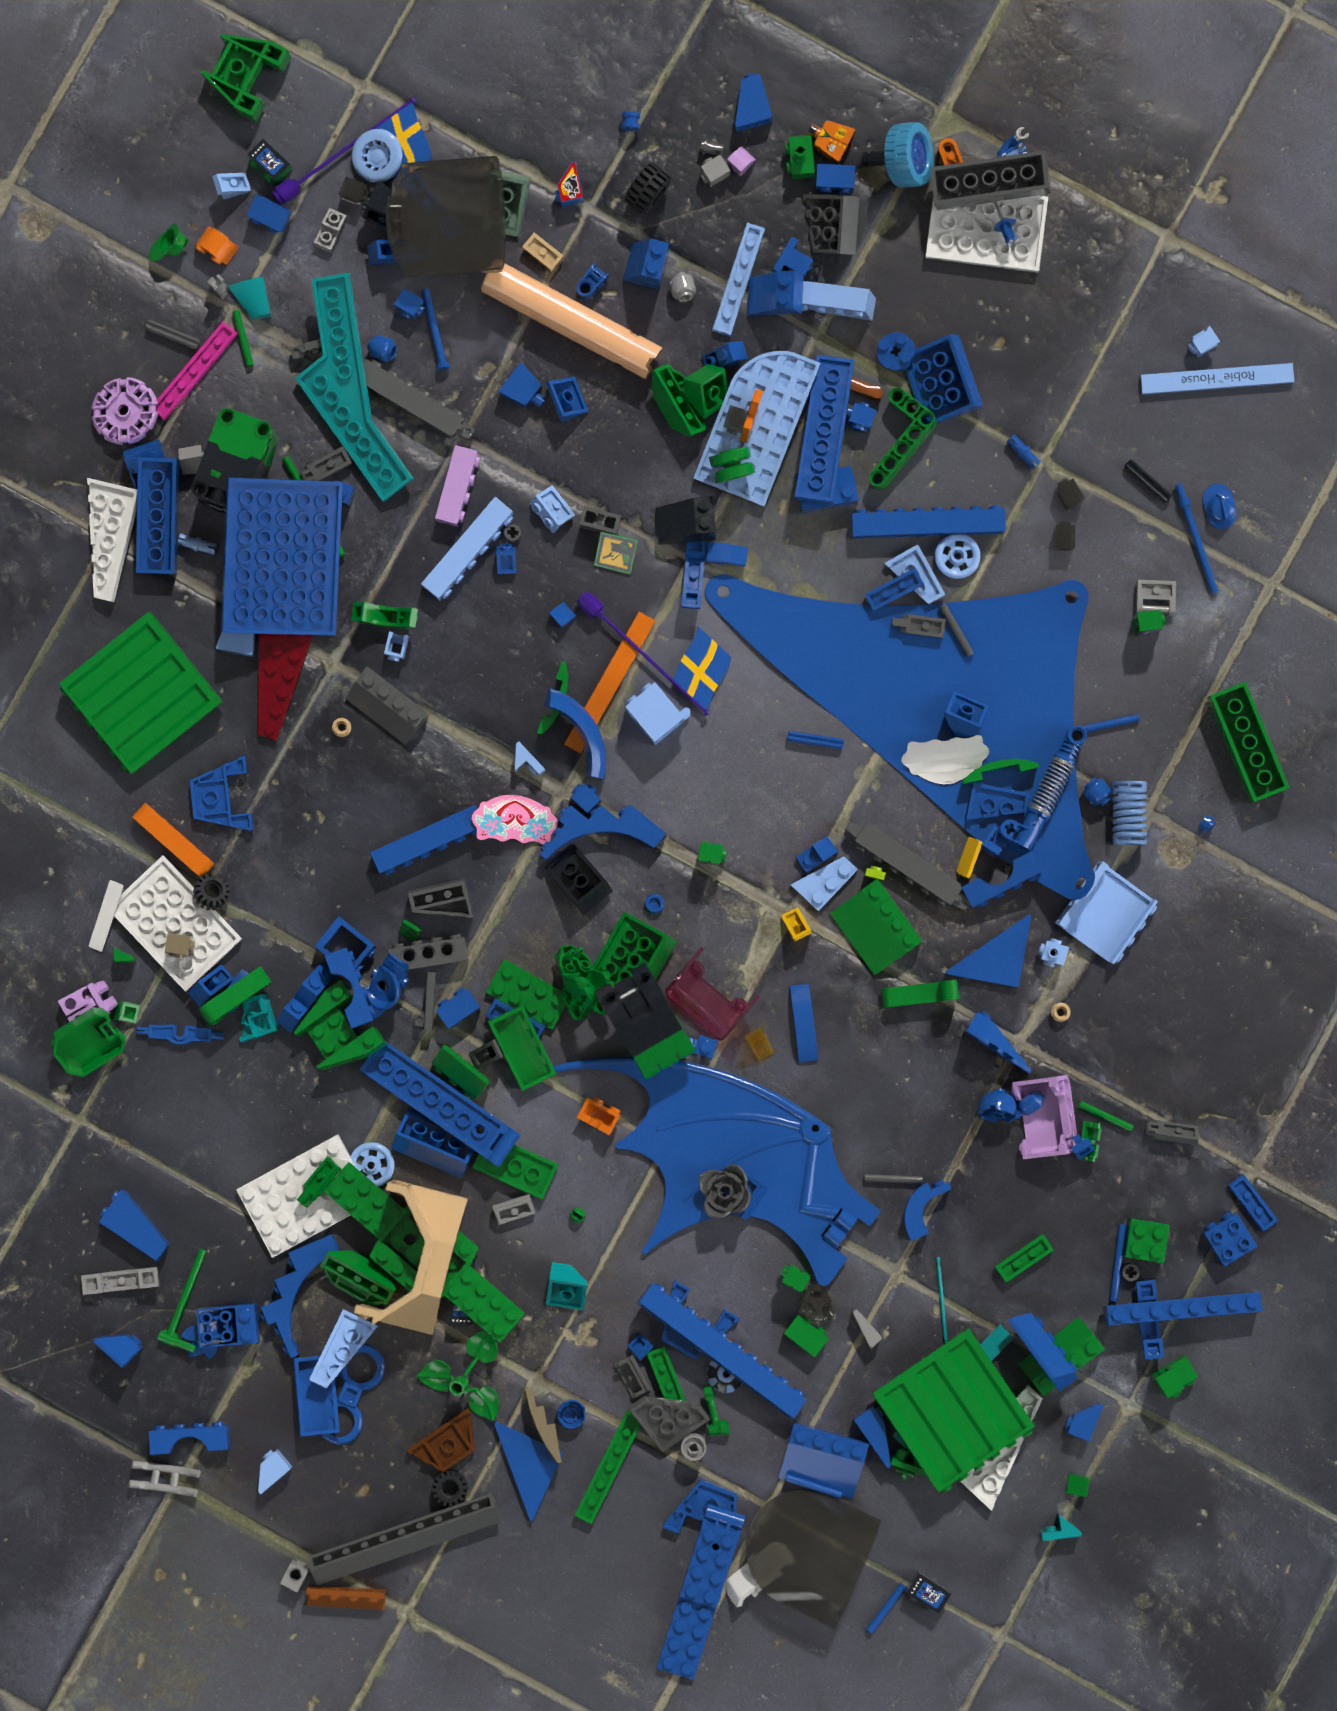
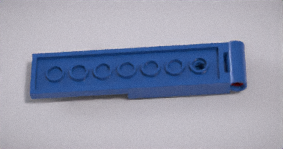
M388 1042V1045L366 1059L360 1068L361 1072L498 1167L521 1136L511 1127ZM480 1127L484 1129L482 1134L478 1133Z
M711 1504L707 1505L660 1654L657 1669L694 1680L738 1543L745 1515ZM714 1543L719 1544V1547L713 1548L712 1545Z

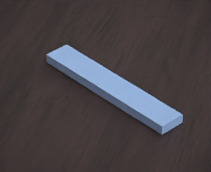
M750 223L746 224L712 329L713 332L731 336L765 228Z

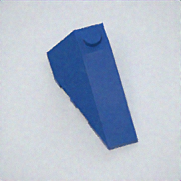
M983 1011L981 1013L975 1012L964 1032L1030 1074L1032 1070L995 1023L990 1020L991 1016Z

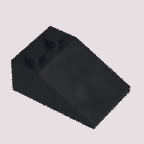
M713 496L691 498L656 508L659 545L716 541Z
M575 844L545 867V870L583 915L613 892L608 882Z

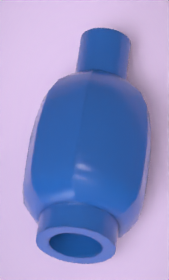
M1039 1090L1030 1092L1019 1102L1016 1119L1023 1115H1031L1042 1107L1045 1097Z

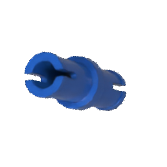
M1014 434L1011 438L1016 444L1011 439H1008L1006 443L1018 454L1017 457L1019 459L1022 458L1032 470L1035 469L1036 466L1032 463V460L1037 465L1041 463V460L1030 451L1031 448L1028 445L1026 446Z

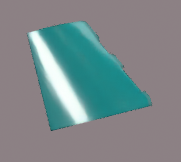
M263 276L229 285V290L253 320L272 317Z
M259 994L244 1002V1016L241 1022L244 1026L243 1034L239 1038L240 1042L249 1041L278 1031L268 994Z

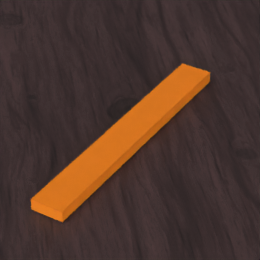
M638 612L626 636L641 648L656 621ZM625 639L621 642L585 706V709L597 725L638 654V651ZM574 726L564 745L581 754L585 748V743Z

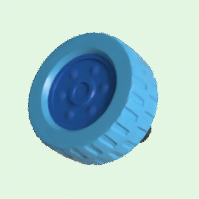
M919 122L896 124L887 133L884 150L864 152L862 154V163L865 167L886 165L888 175L897 187L923 186L929 181L931 167L934 165V151L930 134L926 127Z

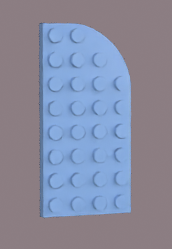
M773 351L759 355L744 364L734 375L693 479L765 506L821 363L794 352ZM759 389L763 391L750 435L747 443L740 441V436L755 390ZM749 446L751 457L741 461V464L753 463L756 473L716 484L713 474L724 468H712L709 457L729 449Z

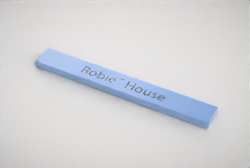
M1293 363L1145 374L1140 376L1142 395L1294 383Z

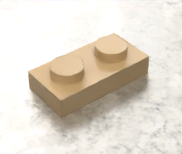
M533 233L522 246V249L551 272L564 258L560 252L536 233Z

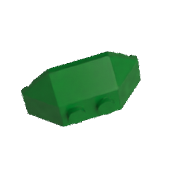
M669 364L654 369L652 371V396L671 429L689 437L706 430V418H702L685 397L683 379L686 377L673 369Z
M352 1250L328 1251L320 1266L333 1286L368 1305H388L396 1290L387 1271Z

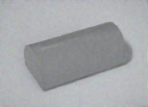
M530 1194L493 1205L499 1225L535 1214Z

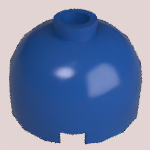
M994 1089V1091L986 1093L981 1098L978 1106L979 1117L997 1123L998 1119H1005L1004 1123L1012 1122L1016 1119V1102L1005 1090Z

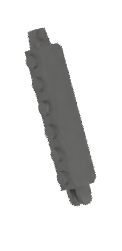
M366 359L363 362L368 390L448 438H454L457 435L470 440L475 429L465 422L464 417H462L463 413L455 408L450 410L446 407L447 404L438 398L436 401L430 398L431 394L427 391L415 389L412 382L406 379L404 381L397 378L398 374L388 369V371H385L377 361L372 360L370 362Z
M854 822L847 824L846 830L851 836L856 838L854 842L857 844V849L863 853L868 851L873 854L872 859L880 864L882 862L889 865L888 869L895 874L901 873L905 876L904 880L911 885L914 883L921 887L919 890L928 896L932 894L937 897L935 901L945 907L946 904L949 906L953 905L962 910L968 907L970 902L961 892V884L872 824L865 825L864 828Z

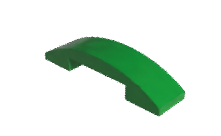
M562 661L556 681L562 683L560 692L567 694L568 670L566 662ZM553 710L551 717L543 715L537 734L542 736L555 723L560 713Z
M1024 759L994 761L974 770L962 781V784L982 781V773L1017 765L1018 772L1020 773L1038 769L1039 763Z

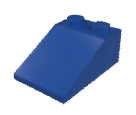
M777 271L750 277L748 315L801 314L804 276L797 271Z

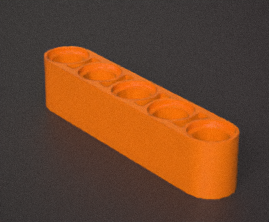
M144 803L132 816L199 877H203L215 865L214 862L147 803Z

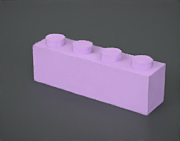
M455 445L435 516L437 522L456 527L459 526V523H463L465 512L463 511L464 504L468 505L470 493H468L469 486H473L475 481V475H473L474 468H478L480 463V457H478L476 450Z

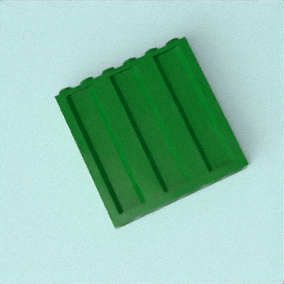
M147 612L59 683L61 693L66 698L70 697L74 702L72 703L74 709L78 713H83L86 717L84 718L86 724L90 728H95L98 732L96 736L102 743L106 742L110 747L108 751L114 758L118 757L122 762L120 765L123 770L131 774L138 771L223 703L152 612Z
M969 1328L871 1393L937 1492H947L953 1487L951 1485L956 1480L961 1482L969 1476L967 1474L972 1469L975 1471L979 1470L985 1465L983 1463L988 1458L991 1460L995 1459L1001 1454L999 1452L1004 1447L1007 1449L1011 1448L1017 1443L1015 1441L1020 1436L1023 1438L1027 1437L1033 1432L1031 1429L1035 1427Z

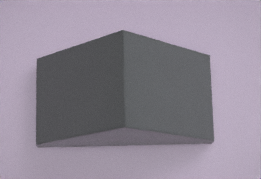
M496 1039L469 1052L477 1070L505 1057Z

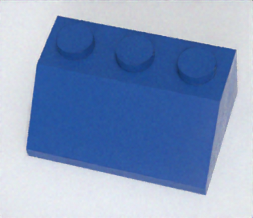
M851 466L838 468L833 504L799 500L801 514L857 504L859 499ZM794 476L797 485L798 476Z

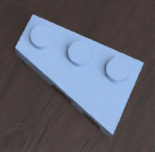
M918 545L884 563L898 576L913 568H917L925 585L914 591L928 604L946 595Z
M842 857L791 884V886L819 911L858 869L849 860Z

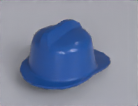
M1222 484L1209 486L1203 495L1207 520L1217 529L1228 528L1236 519V506L1232 492L1227 486Z

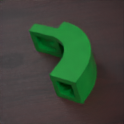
M353 602L351 621L386 628L410 629L416 626L418 609Z

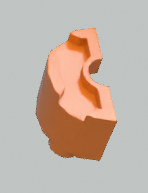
M210 226L206 228L195 244V249L200 253H209L212 255L210 258L218 265L222 263L225 266L230 262L239 247L228 240L229 238L215 228L212 229Z
M595 1096L593 1099L587 1097L576 1118L610 1136L620 1117L619 1113L621 1110L613 1106L607 1108L603 1105L604 1101Z

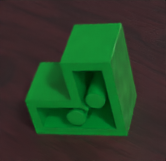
M1182 1355L1152 1373L1151 1377L1163 1396L1174 1399L1182 1394L1181 1390L1185 1389L1184 1385L1188 1387L1195 1383V1378L1198 1375L1187 1357Z

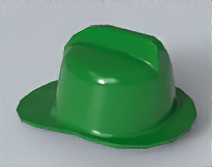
M177 224L170 225L150 248V260L156 262L165 255L178 256L189 242V239L179 231Z

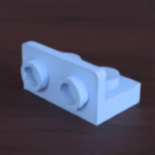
M553 485L536 495L530 502L533 511L539 515L545 527L550 529L552 533L575 516Z

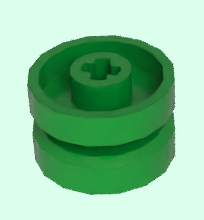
M749 446L729 449L709 457L712 468H724L713 474L716 484L756 473L753 463L741 464V461L751 457Z

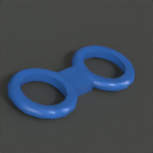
M363 1344L356 1352L368 1353L376 1361V1374L371 1380L363 1383L356 1382L349 1376L347 1364L340 1371V1377L344 1381V1386L337 1399V1407L341 1406L350 1410L354 1416L355 1423L352 1431L346 1436L321 1435L330 1443L338 1445L349 1443L361 1431L363 1420L361 1412L357 1407L363 1390L371 1389L380 1382L385 1370L383 1357L372 1346Z

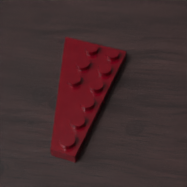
M259 634L258 735L275 741L278 740L313 635Z

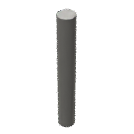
M946 603L939 608L967 657L974 653L948 606Z
M864 1174V1182L922 1184V1176Z

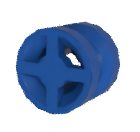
M633 111L622 112L623 123L621 124V129L625 131H638L640 129L638 124L640 113Z

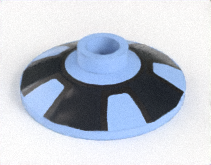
M710 1362L707 1369V1378L715 1390L730 1393L741 1387L743 1383L731 1374L725 1378L723 1376L725 1370L715 1362Z

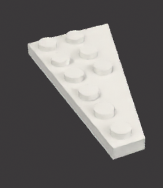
M87 478L90 492L88 502H90L91 510L89 520L91 544L93 545L94 597L114 602L137 511V489Z
M1027 1385L1018 1394L1016 1399L1032 1421L1042 1398ZM1022 1436L1015 1440L1017 1443L1009 1449L1004 1447L999 1451L1001 1454L993 1460L988 1458L983 1462L985 1465L977 1471L972 1469L967 1473L969 1476L961 1481L991 1511L1020 1450V1446L1025 1439Z

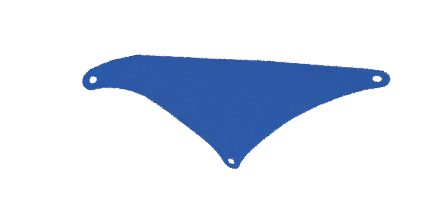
M727 574L714 576L708 582L705 590L706 598L735 630L778 670L865 741L973 837L982 841V844L993 827H997L998 831L1000 824L1006 820L1011 819L1023 824L1028 812L966 820L973 783L963 785L962 781L964 779L952 784L933 783L919 775H913L910 769L902 763L901 758L906 753L908 743L948 741L955 738L944 713L953 692H958L989 706L977 734L982 736L984 745L989 749V754L982 761V766L1004 759H1024L1039 763L1038 769L1020 773L1018 772L1017 765L982 773L983 780L974 783L1030 793L1028 806L1030 802L1033 803L1032 799H1035L1033 795H1037L1035 791H1039L1037 787H1041L1039 783H1043L1041 780H1044L1043 776H1046L1045 772H1048L1047 768H1050L1048 764H1052L1051 759L1053 755L1060 751L1059 748L1062 747L1061 744L1064 742L1067 731L1074 727V686L1077 649L1082 621L1089 599L1088 590L1083 583L1077 580H1068L1030 593L946 603L974 652L967 657L947 620L945 622L943 639L905 634V632H900L901 627L891 626L892 618L902 619V616L907 614L946 619L939 608L945 603L883 606L873 611L870 605L837 603L771 591L751 585ZM722 585L730 589V594L725 598L720 597L717 593L718 588ZM1075 591L1077 593L1078 599L1075 603H1068L1065 600L1067 592ZM1075 764V767L1071 770L1072 774H1069L1070 778H1067L1068 782H1065L1066 785L1062 793H1060V797H1057V804L1054 805L1055 808L1052 809L1053 812L1050 813L1049 820L1045 821L1031 851H1026L1007 842L998 855L1000 859L1013 866V860L1032 852L1042 871L1038 873L1039 878L1035 880L1072 900H1078L1086 896L1095 882V873L1084 843ZM1011 826L1005 828L1007 834L1013 832L1011 831ZM1017 827V829L1013 832L1014 835L1012 839L1015 840L1020 828ZM1080 878H1085L1086 883L1083 888L1077 889V881Z

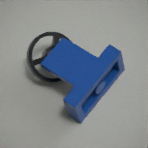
M791 237L773 268V272L783 271L786 266L803 276L806 274L807 280L803 281L815 282L823 272L822 263L818 259L810 258L796 250L798 240ZM819 266V271L817 275L811 279V275L814 274L815 268Z

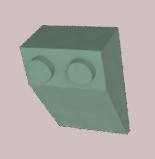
M497 169L490 173L481 229L516 237L519 236L529 194L530 176Z

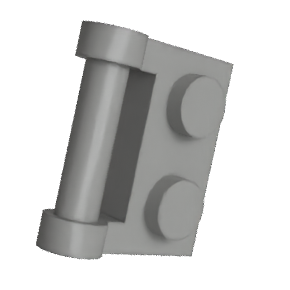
M1137 580L1136 614L1138 612L1161 610V614L1175 616L1176 581ZM1143 600L1169 601V606L1143 605Z

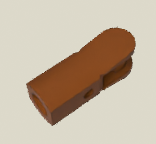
M852 378L851 392L874 401L881 400L883 390L880 387Z

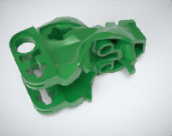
M570 944L561 946L557 954L554 955L555 962L563 978L561 996L564 1003L569 1007V1013L575 1020L585 1019L591 1009L599 1015L607 1014L604 1008L602 1010L601 1002L595 991L608 983L615 988L614 982L610 980L609 972L606 967L594 969L591 959L582 951L583 948H576Z

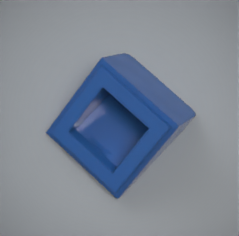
M564 602L549 613L561 628L565 627L576 617Z

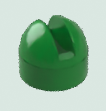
M579 1207L572 1209L570 1212L571 1220L575 1223L582 1222L585 1219V1211ZM574 1211L582 1216L581 1220L573 1215Z

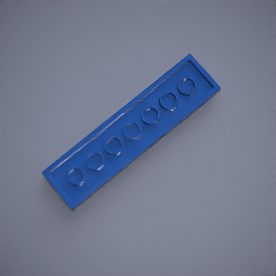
M817 355L816 361L821 364L811 389L795 499L833 504L854 359Z

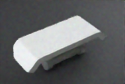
M779 1542L771 1543L727 1579L725 1584L727 1595L736 1607L742 1606L743 1600L747 1596L752 1594L756 1597L778 1576H782L783 1573L780 1569L785 1565L794 1564V1556L787 1546Z

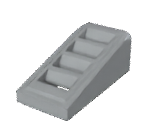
M856 1308L852 1310L853 1315L869 1347L872 1348L882 1337Z

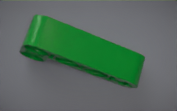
M260 966L199 1008L198 1012L208 1026L212 1027L222 1020L226 1014L270 985L272 981Z
M957 980L881 989L883 1008L959 999Z

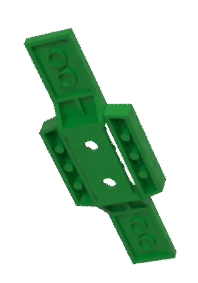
M348 1162L326 1187L324 1192L378 1238L369 1257L411 1292L414 1288L417 1271L385 1244L389 1243L413 1265L419 1268L425 1240L418 1224L410 1218V1215L413 1216L409 1205L406 1208H402L354 1165ZM458 1231L453 1252L464 1261L461 1262L452 1254L441 1298L446 1296L486 1332L492 1334L494 1339L500 1343L525 1313L470 1266L479 1247ZM407 1234L415 1236L416 1241L413 1245L405 1243L404 1238Z

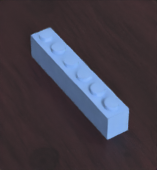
M494 497L421 585L439 601L442 598L446 599L452 592L450 588L454 584L458 585L464 578L462 574L467 569L471 570L477 561L475 559L478 555L482 556L489 547L487 545L491 540L495 541L501 534V528L504 525L507 527L512 522L513 511L498 498Z

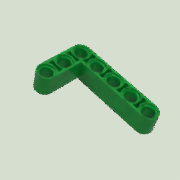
M900 387L890 390L889 400L896 409L913 422L870 473L869 481L876 490H884L937 425L934 414ZM897 394H902L903 397L900 401H894V397ZM917 406V410L914 413L908 412L909 407ZM931 417L932 421L929 424H923L924 418ZM913 432L920 433L917 439H911ZM905 446L908 448L905 454L898 453L901 447ZM894 461L895 466L892 469H887V464ZM882 476L883 481L880 484H875V478Z

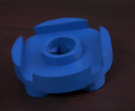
M890 333L878 342L877 356L880 363L887 369L892 371L905 370L911 365L910 363L913 358H915V344L903 333ZM895 347L901 349L897 357L892 354Z

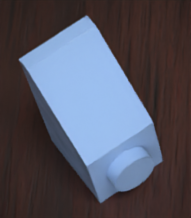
M278 1449L275 1452L270 1450L262 1457L264 1461L260 1465L258 1488L260 1494L292 1468V1465Z

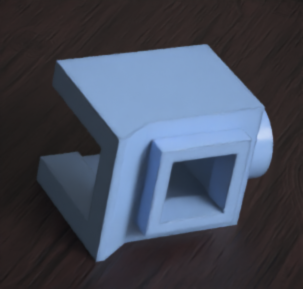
M1208 326L1206 331L1202 330L1191 338L1188 348L1192 354L1200 357L1217 346L1220 341L1212 328Z
M389 631L384 654L388 656V660L399 662V659L404 660L409 641L407 635H396ZM393 643L402 645L400 654L391 652Z

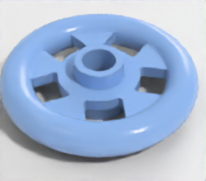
M960 533L951 534L944 537L937 545L935 562L944 575L954 579L965 578L977 569L980 563V550L977 543L971 537ZM955 542H964L963 548L955 547ZM946 546L951 548L948 555L943 554ZM967 550H972L973 558H967ZM959 553L961 559L956 560L954 554ZM947 560L954 565L951 569L944 564ZM966 563L968 568L961 571L958 566Z
M368 1142L361 1144L352 1152L350 1157L359 1171L363 1169L368 1174L367 1178L378 1187L383 1186L390 1180L394 1172V1159L391 1152L384 1145ZM369 1150H376L377 1157L369 1156ZM360 1155L365 1157L362 1165L356 1163ZM385 1158L387 1167L382 1168L380 1159ZM369 1162L375 1164L373 1169L368 1168ZM380 1172L382 1177L374 1180L372 1175Z

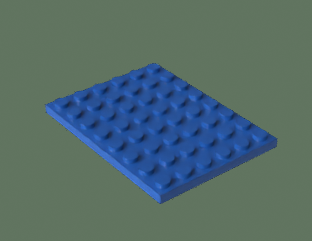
M227 477L222 633L336 635L343 482Z

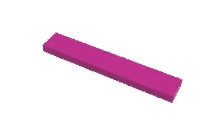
M225 322L218 326L157 399L158 406H156V412L164 421L168 419L237 337L238 333Z

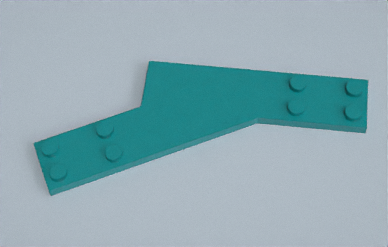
M350 273L313 278L311 281L323 356L296 376L295 379L382 501H386L414 478L372 420Z

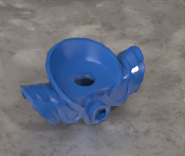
M388 953V956L383 960V964L372 972L370 976L372 981L366 990L369 998H366L368 1006L372 1005L376 1015L372 1017L373 1019L381 1016L385 1010L392 1008L401 997V989H404L409 982L407 973L409 965L391 953ZM380 980L387 982V990L380 989Z

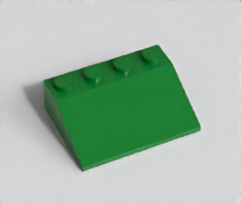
M878 879L830 913L874 976L922 942L919 935Z
M624 911L593 967L594 969L606 967L610 974V980L616 984L628 976L632 978L633 975L630 971L646 963L656 980L677 941Z

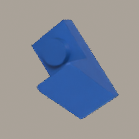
M827 836L796 856V859L807 873L838 851Z

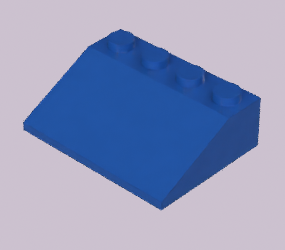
M949 334L916 349L915 358H913L910 363L911 365L905 370L915 399L934 414L937 423L983 407L959 335ZM924 418V424H929L932 421V418Z
M793 1421L778 1478L785 1480L786 1474H790L842 1491V1496L853 1499L869 1443Z

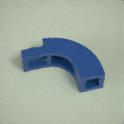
M940 1180L932 1184L933 1188L931 1189L929 1184L925 1182L916 1188L908 1198L904 1209V1225L911 1241L929 1233L923 1220L924 1206L931 1198L952 1189L948 1181Z

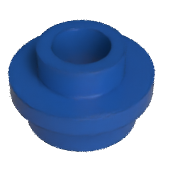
M1206 815L1200 822L1198 827L1202 833L1210 832L1216 823L1213 822L1215 819L1213 816Z

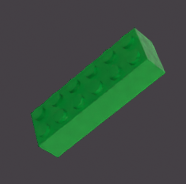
M1246 681L1207 697L1250 804L1289 789L1290 787Z

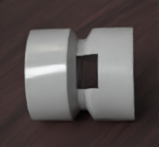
M692 1432L682 1439L681 1451L684 1457L688 1460L696 1461L704 1456L706 1442L702 1435Z

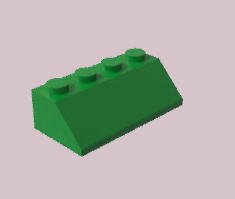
M1079 1316L1053 1336L1056 1340L1053 1342L1056 1347L1061 1346L1066 1353L1065 1360L1067 1362L1072 1361L1077 1370L1105 1350ZM1032 1353L1018 1363L1043 1397L1056 1387Z

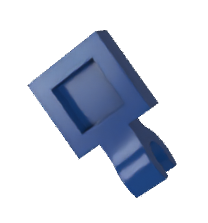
M699 1035L698 1040L689 1038L696 1049L695 1054L713 1058L718 1040Z

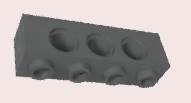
M460 934L449 936L450 940L442 941L441 937L430 939L431 943L423 944V940L411 942L412 946L404 947V943L392 945L393 949H388L389 953L409 965L407 970L469 961L466 938H461ZM445 945H451L453 949L452 953L448 956L442 952V948ZM426 948H432L434 952L433 956L429 959L423 955V951ZM407 951H413L415 955L414 959L410 962H407L404 958Z

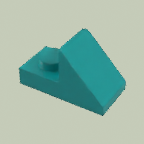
M1057 1513L1059 1528L1047 1526L1044 1527L1045 1530L1040 1531L1043 1541L1082 1536L1081 1531L1059 1513Z

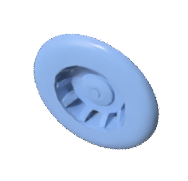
M373 129L362 134L355 142L352 150V163L360 177L369 182L377 183V181L384 182L389 180L397 173L402 162V148L398 139L392 133L383 129Z

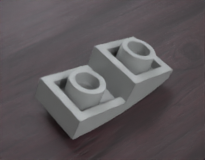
M329 208L321 223V229L314 241V246L331 253L347 215Z

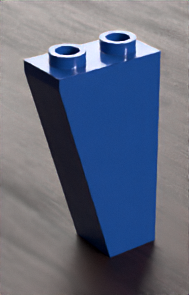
M126 1190L116 1191L110 1199L112 1203L109 1208L105 1207L99 1215L101 1217L99 1223L155 1261H158L170 1243Z

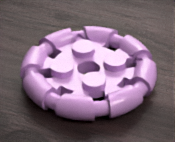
M130 377L126 379L117 378L103 386L104 389L96 394L92 404V421L97 432L105 436L104 439L119 445H123V443L133 444L145 438V434L150 429H153L158 417V412H156L158 403L151 388H147L141 380ZM122 387H126V392H121ZM137 392L142 393L139 398L136 396ZM111 393L112 396L107 400L106 397ZM123 406H128V413L121 415L120 409ZM143 406H148V411L145 412ZM103 409H106V415H101ZM142 421L144 425L138 429L136 426ZM109 424L113 426L110 430L107 429ZM122 430L127 431V435H122Z

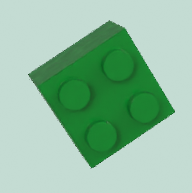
M1128 1218L1123 1256L1164 1263L1170 1225Z

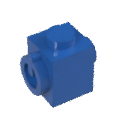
M855 403L853 408L849 407L846 418H849L848 427L861 433H866V430L870 431L876 410L869 408L870 405L867 403Z

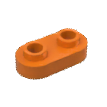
M946 138L940 142L938 152L943 165L964 162L957 143L953 139ZM949 147L951 151L946 152L944 148Z

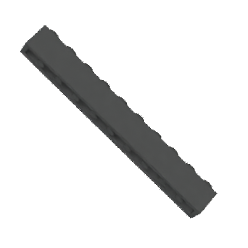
M492 1493L322 1551L308 1556L310 1572L317 1585L488 1527L502 1522L498 1506Z

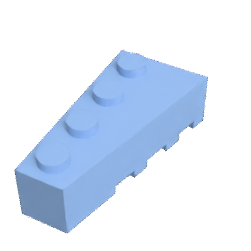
M803 281L802 311L809 309L815 310L818 313H831L872 321L876 298L869 289Z

